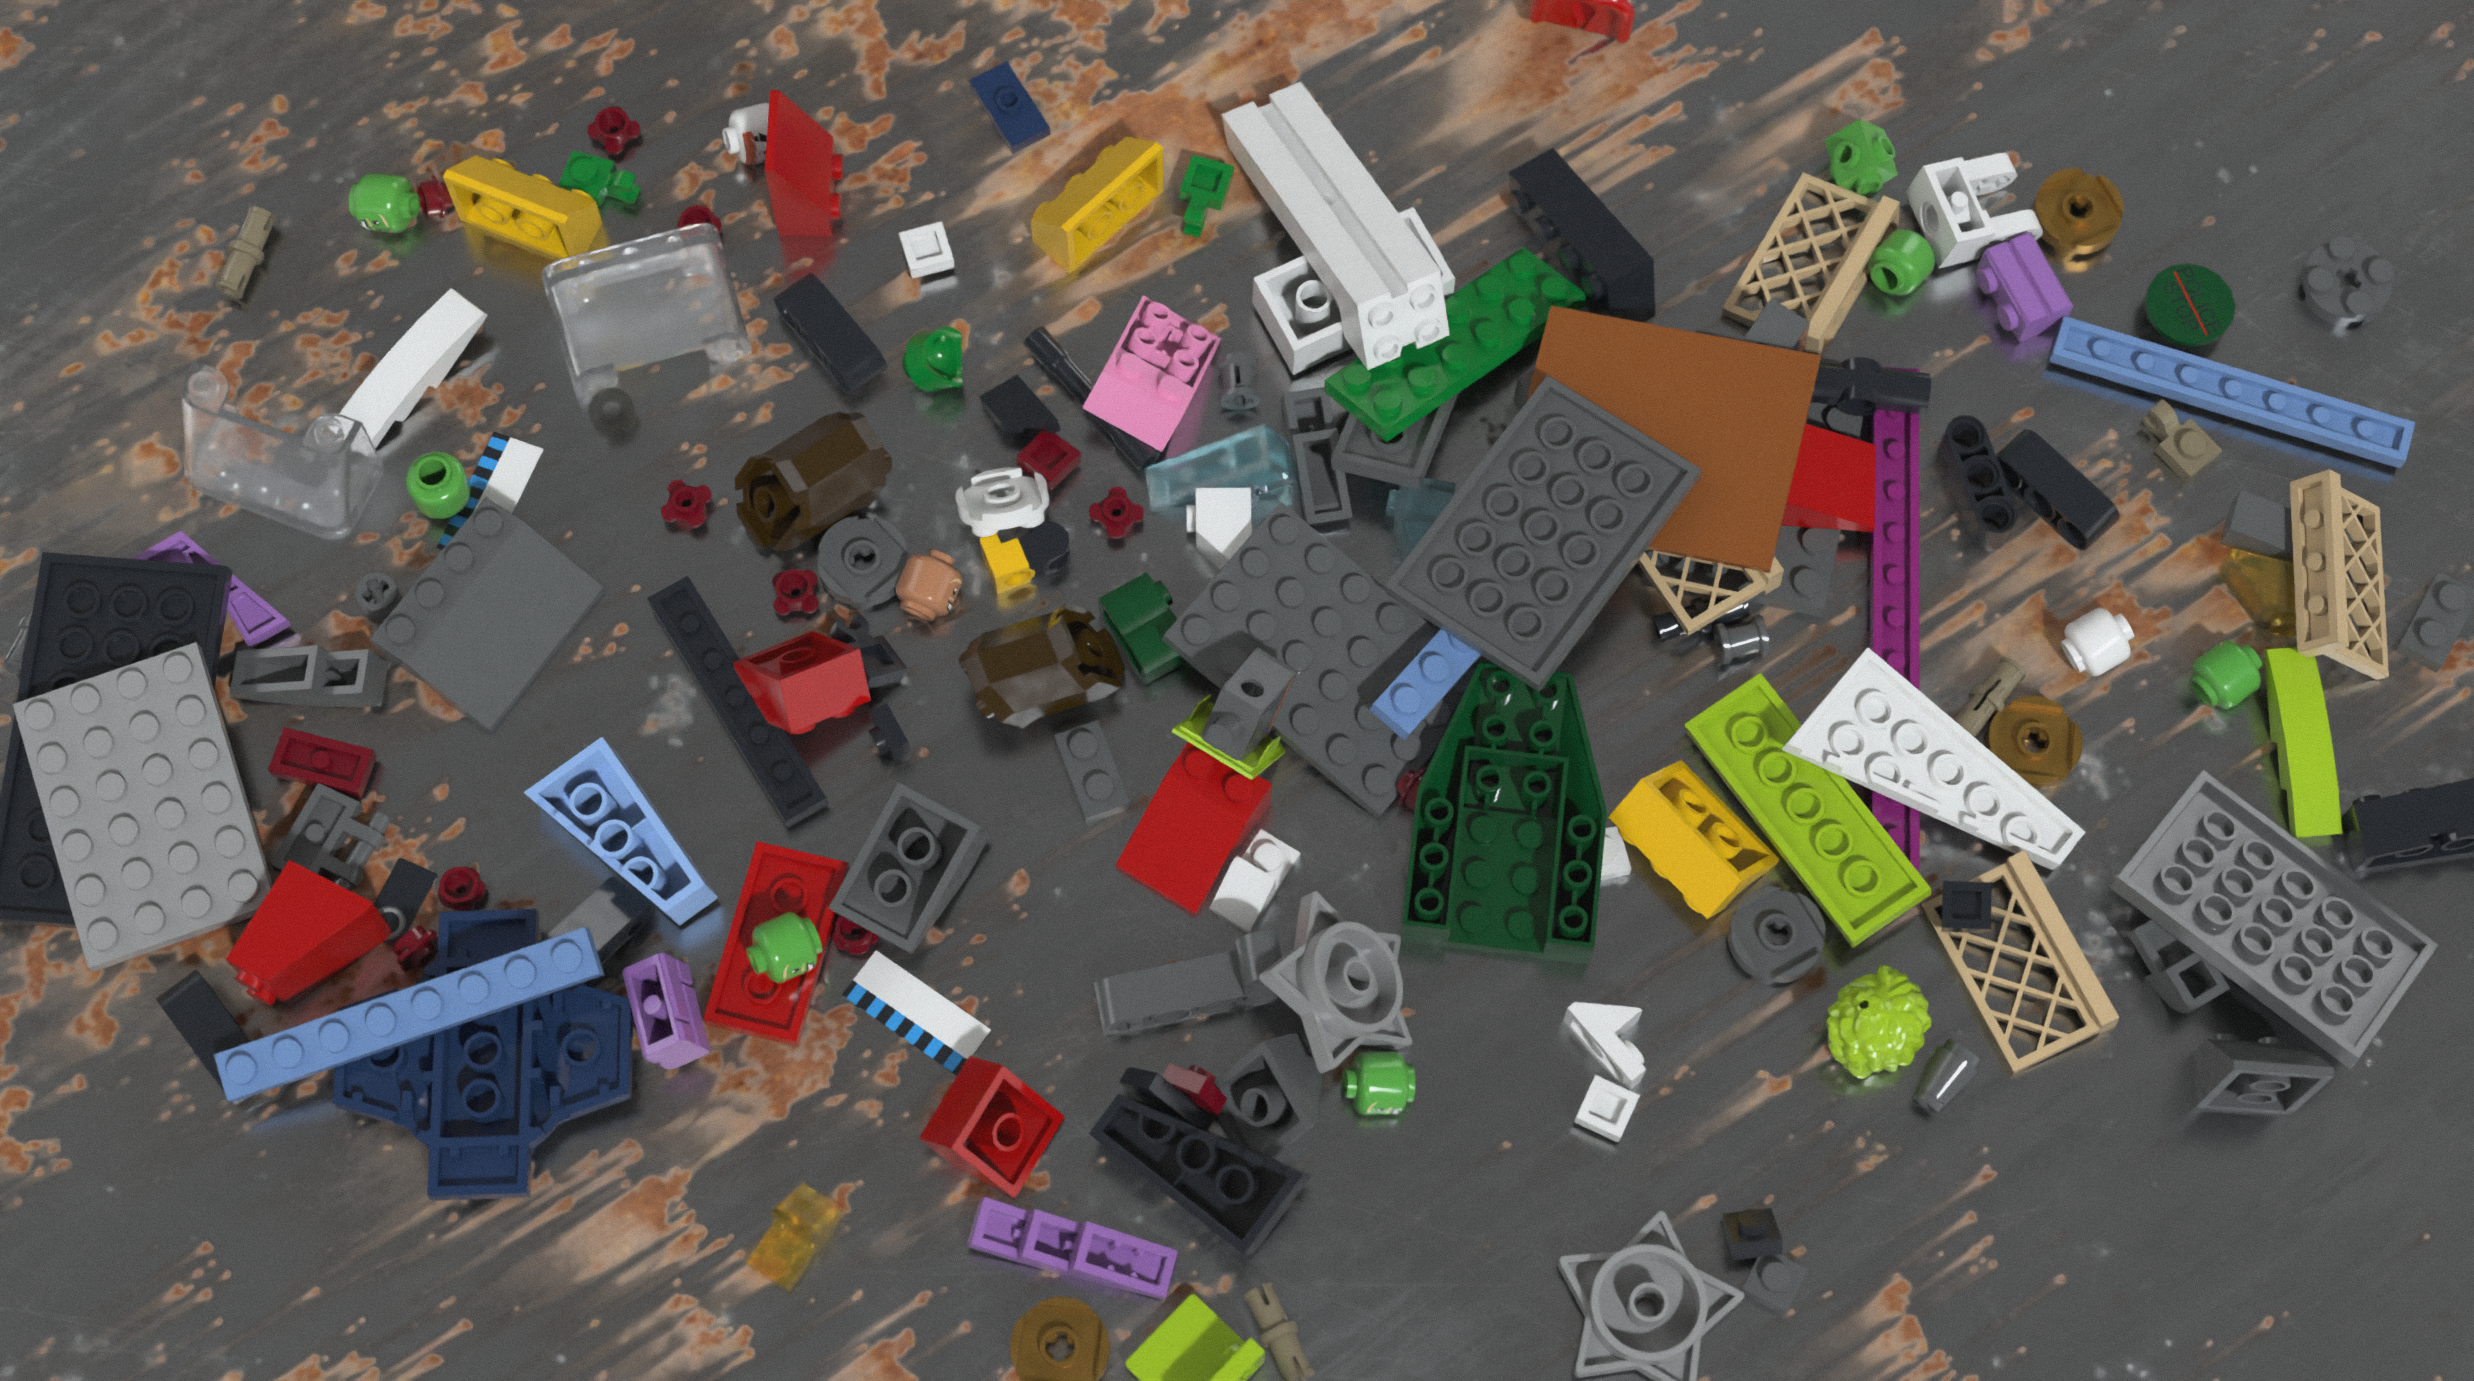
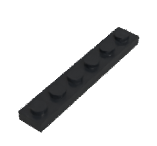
M686 576L647 598L650 607L787 828L828 805L827 797L785 730L767 723L737 675L733 662L740 658L690 578Z

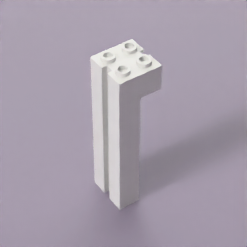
M1302 82L1270 94L1271 103L1260 108L1254 102H1250L1221 114L1229 150L1339 304L1344 337L1367 370L1400 357L1402 347L1414 342L1416 349H1419L1450 335L1440 268Z

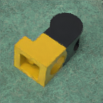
M1043 522L1035 526L1030 534L1004 543L1000 542L997 533L979 538L981 555L997 594L1058 572L1067 565L1070 559L1068 532L1056 522Z

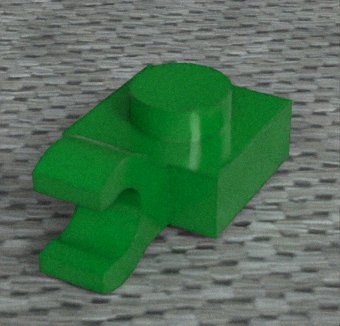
M572 151L557 187L570 192L573 189H577L587 193L596 201L599 207H602L606 196L625 203L635 204L641 191L640 186L634 185L637 178L635 174L617 170L612 160L577 151Z
M1192 155L1179 190V200L1189 203L1183 218V222H1186L1183 234L1200 238L1205 226L1208 209L1222 211L1234 177L1235 166Z

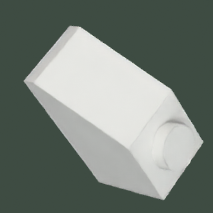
M1196 488L1195 505H1186L1187 532H1196V549L1220 570L1252 534L1251 488Z

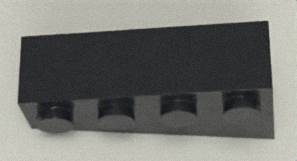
M1554 148L1509 172L1510 192L1507 193V198L1511 208L1518 216L1524 218L1566 279L1586 293L1585 305L1591 313L1643 323L1656 316L1654 259Z
M2474 778L2429 788H2414L2383 798L2380 795H2367L2354 800L2352 806L2341 817L2343 835L2353 871L2359 872L2473 855Z
M1118 1094L1089 1132V1135L1243 1255H1253L1312 1176L1126 1095Z

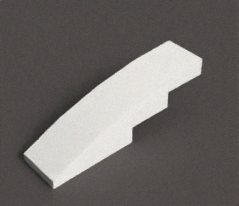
M452 288L449 289L384 356L356 390L328 429L358 453L370 457L394 421H405L428 386L434 388L439 386L488 315L458 291Z

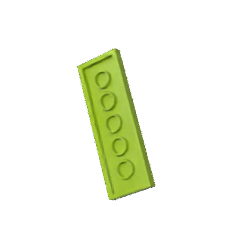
M1759 673L1685 723V732L1848 943L1854 948L1930 896L1931 887L1844 777L1781 750L1802 724L1765 677Z

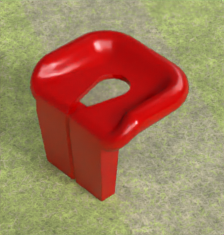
M1531 0L1528 18L1532 23L1548 22L1574 29L1580 28L1583 31L1613 37L1619 43H1626L1631 36L1635 10L1629 0Z

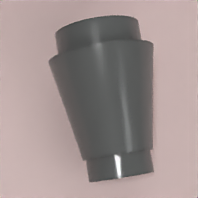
M1947 1039L1942 1047L1936 1046L1914 1099L1928 1110L1938 1114L1942 1107H1945L1978 1074L1975 1068L1979 1064L1980 1059L1963 1045L1952 1039Z

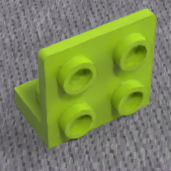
M1191 1294L1126 1360L1125 1365L1139 1381H1247L1264 1363L1265 1350L1252 1338L1245 1343L1195 1294Z

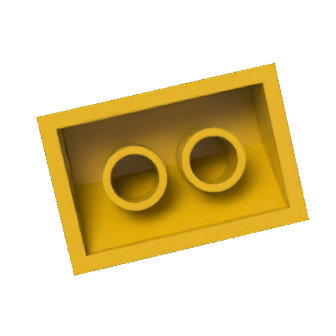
M1127 136L1115 146H1107L1098 155L1092 167L1084 174H1075L1067 182L1059 196L1052 202L1045 201L1036 209L1031 219L1032 241L1067 273L1071 274L1164 191L1163 147L1155 141Z
M475 155L448 168L443 175L460 220L577 266L580 265L603 223L596 201L587 193L577 189H573L571 192L555 186L548 178L539 174L526 175L516 171L510 164L501 159L493 158L490 161Z
M1682 760L1642 778L1608 817L1618 827L1620 836L1629 844L1636 846L1650 860L1653 870L1661 877L1669 879L1683 894L1687 905L1694 911L1702 913L1707 919L1731 905L1780 860Z

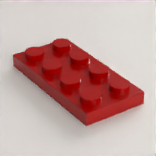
M756 841L704 1013L703 1021L705 1025L798 1047L837 913L828 908L850 870L848 862ZM787 912H793L801 917V919L808 917L817 930L823 950L822 953L817 954L816 966L812 970L783 983L773 982L765 972L757 975L750 964L746 948L753 946L752 932L754 928Z

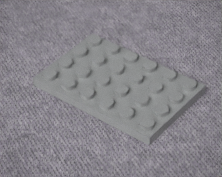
M197 642L12 704L87 967L95 972L254 916L273 883L203 651Z

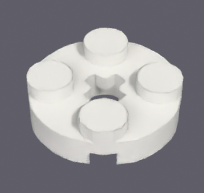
M1015 467L998 468L977 474L971 478L972 487L963 492L961 485L956 492L959 517L964 523L971 526L974 535L980 537L991 536L999 530L1018 526L1024 528L1038 526L1045 520L1044 511L1049 505L1046 480L1035 471H1033L1035 479L1023 476L1022 468Z

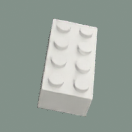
M1411 207L1400 212L1399 215L1440 268L1444 299L1448 298L1454 292L1455 277L1415 208ZM1304 255L1253 278L1252 303L1293 375L1352 348L1344 337L1339 304Z

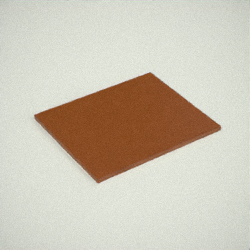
M1551 306L1526 402L1548 375L1701 469V478L1647 549L1770 573L1818 375L1821 355Z

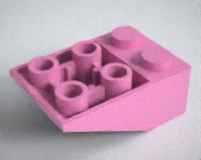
M1143 295L1082 408L1162 452L1182 419L1221 338L1212 334L1203 326L1194 324L1169 310L1165 305Z

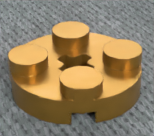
M2081 168L2062 169L2050 175L2043 182L2031 206V210L2035 212L2043 230L2041 237L2053 246L2057 254L2065 257L2075 254L2093 253L2107 246L2121 225V217L2124 210L2121 194L2108 178L2097 174V177L2082 173L2084 169ZM2069 204H2074L2078 209L2085 207L2088 211L2083 218H2076L2069 213Z
M2024 696L2011 701L2010 705L2006 706L2001 713L1999 710L1993 717L1986 732L1985 747L2033 788L2042 790L2062 784L2080 759L2083 739L2076 721L2074 720L2072 723L2069 716L2062 712L2064 707L2056 701L2040 696ZM2030 733L2037 734L2038 742L2045 743L2046 749H2039L2037 753L2028 750V747L2023 745L2022 740H2026Z
M1070 1297L1047 1298L1031 1308L1026 1314L1024 1313L1016 1322L1010 1339L1011 1360L1020 1381H1098L1104 1375L1109 1363V1334L1100 1317L1086 1303ZM1058 1335L1067 1336V1344L1075 1347L1073 1354L1065 1355L1063 1361H1055L1053 1353L1046 1351L1047 1343H1056Z

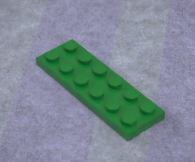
M1522 247L1445 299L1449 336L1419 349H1416L1414 342L1403 346L1400 357L1370 370L1366 369L1358 357L1325 380V393L1385 442H1388L1544 334L1551 306L1580 310L1585 306L1586 293L1525 247Z

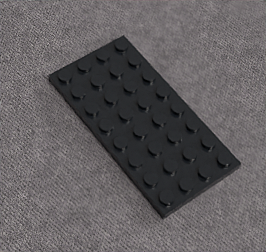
M42 552L17 703L195 642L202 648L212 685L215 689L233 571L228 566ZM14 714L0 795V923L76 928L16 715Z

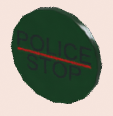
M2190 263L2172 265L2158 273L2147 288L2144 304L2148 320L2160 335L2173 343L2190 347L2208 345L2222 337L2232 323L2235 311L2232 291L2222 277L2207 267Z

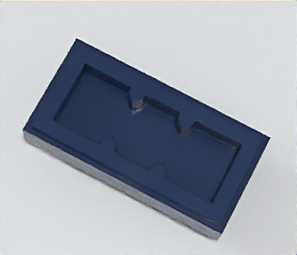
M1007 61L969 80L971 91L1012 154L1050 135V126Z

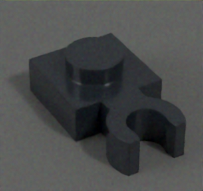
M861 614L854 615L849 628L845 626L840 618L835 619L830 630V636L833 639L860 649L868 689L902 680L907 667L883 635L871 637L868 633L869 624Z

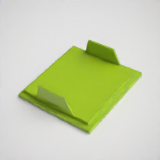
M1209 694L1198 702L1192 714L1175 726L1172 732L1250 780H1253L1285 753L1286 750L1279 743L1281 736H1278L1275 740L1267 737L1260 746L1242 761L1235 760L1220 750L1213 748L1201 738V733L1214 707L1213 703L1209 704L1212 696Z

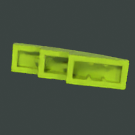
M2297 647L2264 649L2271 742L2277 743L2280 788L2287 790L2290 834L2295 838L2343 834L2332 737L2316 657L2307 658L2297 653Z

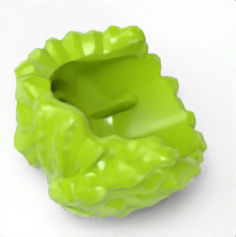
M1882 964L1879 965L1876 975L1866 974L1838 991L1837 1002L1833 1003L1827 1010L1830 1016L1826 1021L1828 1045L1832 1056L1845 1069H1848L1853 1076L1864 1079L1869 1077L1872 1072L1880 1073L1883 1069L1895 1072L1899 1065L1906 1066L1912 1062L1915 1052L1924 1045V1033L1931 1027L1932 1023L1931 1017L1927 1013L1929 1001L1920 993L1921 990L1918 984L1910 982L1907 974L1900 973L1897 969H1892L1891 966ZM1863 1005H1867V1006H1868V1007L1865 1008V1009H1862V1008H1861Z

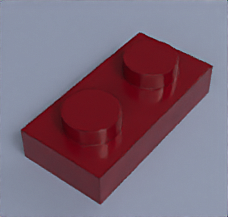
M284 727L268 771L274 777L313 787L320 783L344 795L361 799L377 755L373 749Z

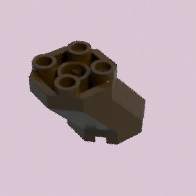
M836 412L825 415L767 452L749 457L734 478L735 491L743 490V502L736 503L737 516L755 545L761 547L772 545L775 546L773 550L780 552L796 548L853 511L870 506L886 486V475L892 471L891 456L884 449L883 444L862 413L854 412L847 414Z
M1067 602L1051 613L981 634L969 643L968 649L958 659L962 670L969 676L976 694L974 701L978 710L986 718L991 719L996 716L1002 723L1022 728L1037 718L1107 697L1121 687L1122 681L1117 679L1124 675L1126 668L1110 633L1105 628L1096 632L1089 624L1096 619L1092 613L1086 608Z

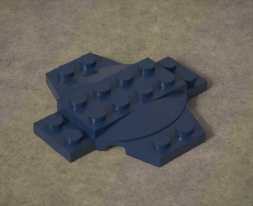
M537 909L439 912L438 958L422 970L425 974L415 985L539 943V913ZM580 984L571 992L562 989L335 1067L333 1104L339 1109L409 1129L414 1137L429 1149L427 1196L431 1201L529 1198L531 1190L532 1154H535V1147L542 1143L560 1123L631 1099L633 1013L629 998ZM397 987L389 991L339 1007L337 1012L392 994L400 990Z

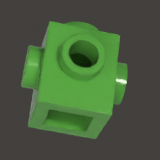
M1858 119L1824 139L1831 161L1829 171L1837 186L1860 195H1867L1877 192L1883 187V183L1898 175L1893 160L1895 158V150L1883 128Z

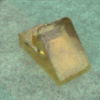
M802 1183L773 1209L771 1216L774 1222L746 1264L749 1268L789 1293L843 1214L844 1208Z

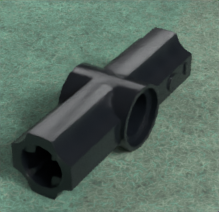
M1865 357L1848 358L1841 364L1820 362L1811 403L1838 405V409L1841 412L1852 416H1867L1876 413L1878 410L1925 415L1931 393L1930 373L1881 368L1877 361Z

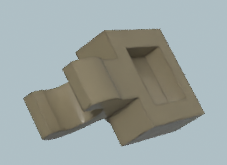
M2163 399L2149 409V414L2142 419L2145 427L2162 441L2154 450L2155 453L2185 484L2215 460L2223 451L2192 418L2181 426L2174 409Z

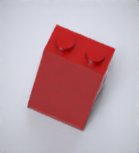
M289 860L226 960L237 972L234 979L248 988L246 993L252 998L270 1007L277 1001L291 1008L384 942L392 930L371 901Z

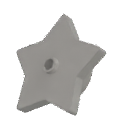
M1315 891L1301 897L1294 949L1259 975V979L1300 1015L1317 1069L1320 1073H1324L1336 1068L1360 1044L1400 1050L1410 1046L1412 1038L1400 1010L1403 998V982L1397 960L1401 937L1397 934L1375 932L1360 923L1347 922Z
M1664 1211L1658 1212L1621 1251L1562 1256L1557 1264L1585 1316L1574 1369L1576 1378L1637 1370L1654 1381H1696L1701 1338L1738 1306L1744 1298L1742 1291L1696 1269L1687 1260ZM1641 1302L1650 1304L1654 1311L1653 1317H1646L1640 1314L1636 1309V1305Z

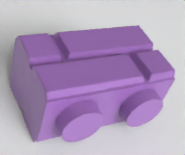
M2028 232L2011 239L2007 243L2005 241L1990 247L1983 253L1976 271L1977 282L1985 294H1992L1998 305L1997 315L2002 327L2006 331L2012 330L2018 342L2038 336L2041 332L2045 333L2059 327L2063 316L2069 317L2074 306L2032 233Z
M663 952L624 968L622 973L644 1059L654 1064L658 1063L659 1066L671 1070L707 1055L710 1052V1047L695 989L691 988L693 981L688 964L678 959L675 960L674 957Z

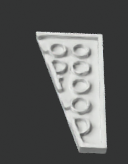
M1868 647L1781 749L2014 854L2025 850L2032 862L2050 870H2054L2064 861L2085 834L2081 827Z

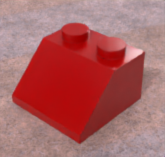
M814 631L733 662L737 675L767 723L790 734L809 732L815 728V723L827 718L848 716L855 711V707L871 701L860 649Z
M969 1056L922 1131L919 1139L950 1164L1004 1195L1015 1199L1065 1116L1005 1066Z

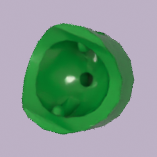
M942 327L918 332L910 338L903 356L902 365L905 374L919 389L925 392H933L959 387L963 384L962 334L952 327Z

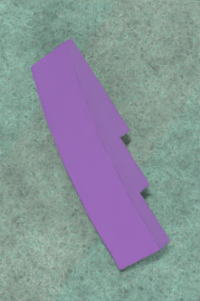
M987 1197L979 1200L966 1246L1061 1275L1160 1299L1166 1298L1178 1250L1088 1221L1081 1224L1041 1210L1027 1211Z

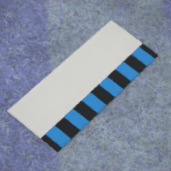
M494 431L469 481L471 486L469 501L462 511L451 517L436 548L444 549L486 497L510 513H513L544 449Z
M877 950L842 994L844 998L955 1075H958L968 1057L974 1054L991 1031L990 1028Z

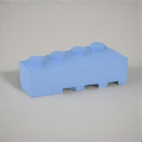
M603 737L596 740L524 792L543 811L679 926L718 898L619 754Z

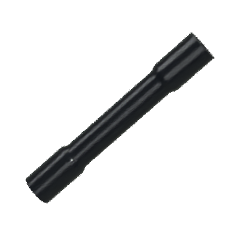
M1045 327L1036 328L1025 339V347L1049 373L1054 374L1083 406L1094 384L1074 364L1067 351ZM1089 412L1109 434L1115 446L1139 472L1148 469L1158 459L1159 452L1154 447Z

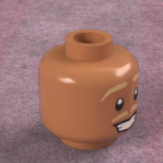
M930 549L927 555H911L906 562L895 589L897 597L902 601L900 607L906 612L928 621H933L935 616L947 615L963 582L962 575L957 569L952 567L955 559L934 549Z

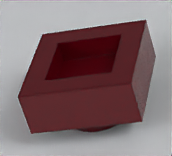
M1046 429L1017 455V466L1034 479L1033 471L1041 474L1046 480L1047 489L1050 491L1081 462V452L1057 434L1047 433Z
M1169 1063L1162 1076L1205 1111L1219 1115L1227 1101L1226 1096L1214 1085L1216 1078L1199 1066L1190 1065L1187 1070Z

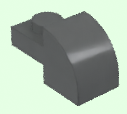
M2152 919L2127 932L2151 972L2145 977L2157 994L2176 1011L2190 1013L2230 989L2217 968Z

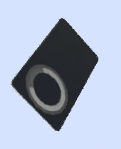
M402 858L398 859L374 903L392 930L389 937L382 943L394 947L396 942L408 932L437 878L435 872Z

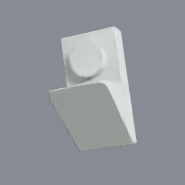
M1260 829L1243 856H1235L1210 906V911L1247 934L1251 933L1299 862L1301 853Z
M1574 1002L1567 1008L1563 1022L1619 1086L1627 1090L1634 1088L1641 1082L1646 1068L1642 1065L1644 1058L1633 1043L1629 1040L1622 1042L1619 1037L1638 1022L1643 1010L1637 1007Z

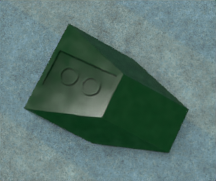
M1478 664L1417 789L1400 930L1401 942L1589 965L1595 946L1607 809L1573 674L1554 672L1541 691L1538 692L1498 665Z

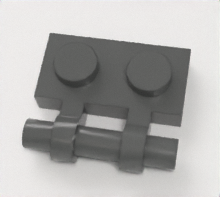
M318 783L270 865L275 871L281 873L287 862L291 860L322 877L325 873L335 877L334 883L351 891L352 888H358L365 875L362 873V870L373 851L379 852L386 840L383 834L388 828L391 819L375 811L367 825L359 823L356 820L363 810L359 801ZM346 837H349L357 842L346 861L343 862L334 858Z

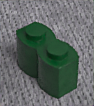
M1147 572L1098 598L1101 616L1145 684L1187 662L1162 641L1163 635L1175 623L1177 617L1169 608L1173 604V600L1168 589L1161 580L1154 583Z

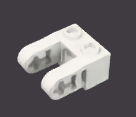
M1998 153L1967 161L1959 157L1924 165L1906 190L1905 194L1925 239L1933 249L1938 268L1980 259L1988 248L2005 241L2007 243L2011 239L2028 232L2032 233L2035 240L2043 234L2042 227L2033 210H2022L1990 218L1987 210L1982 211L1976 198L1979 195L1998 191L2016 179L2017 173L2008 154Z

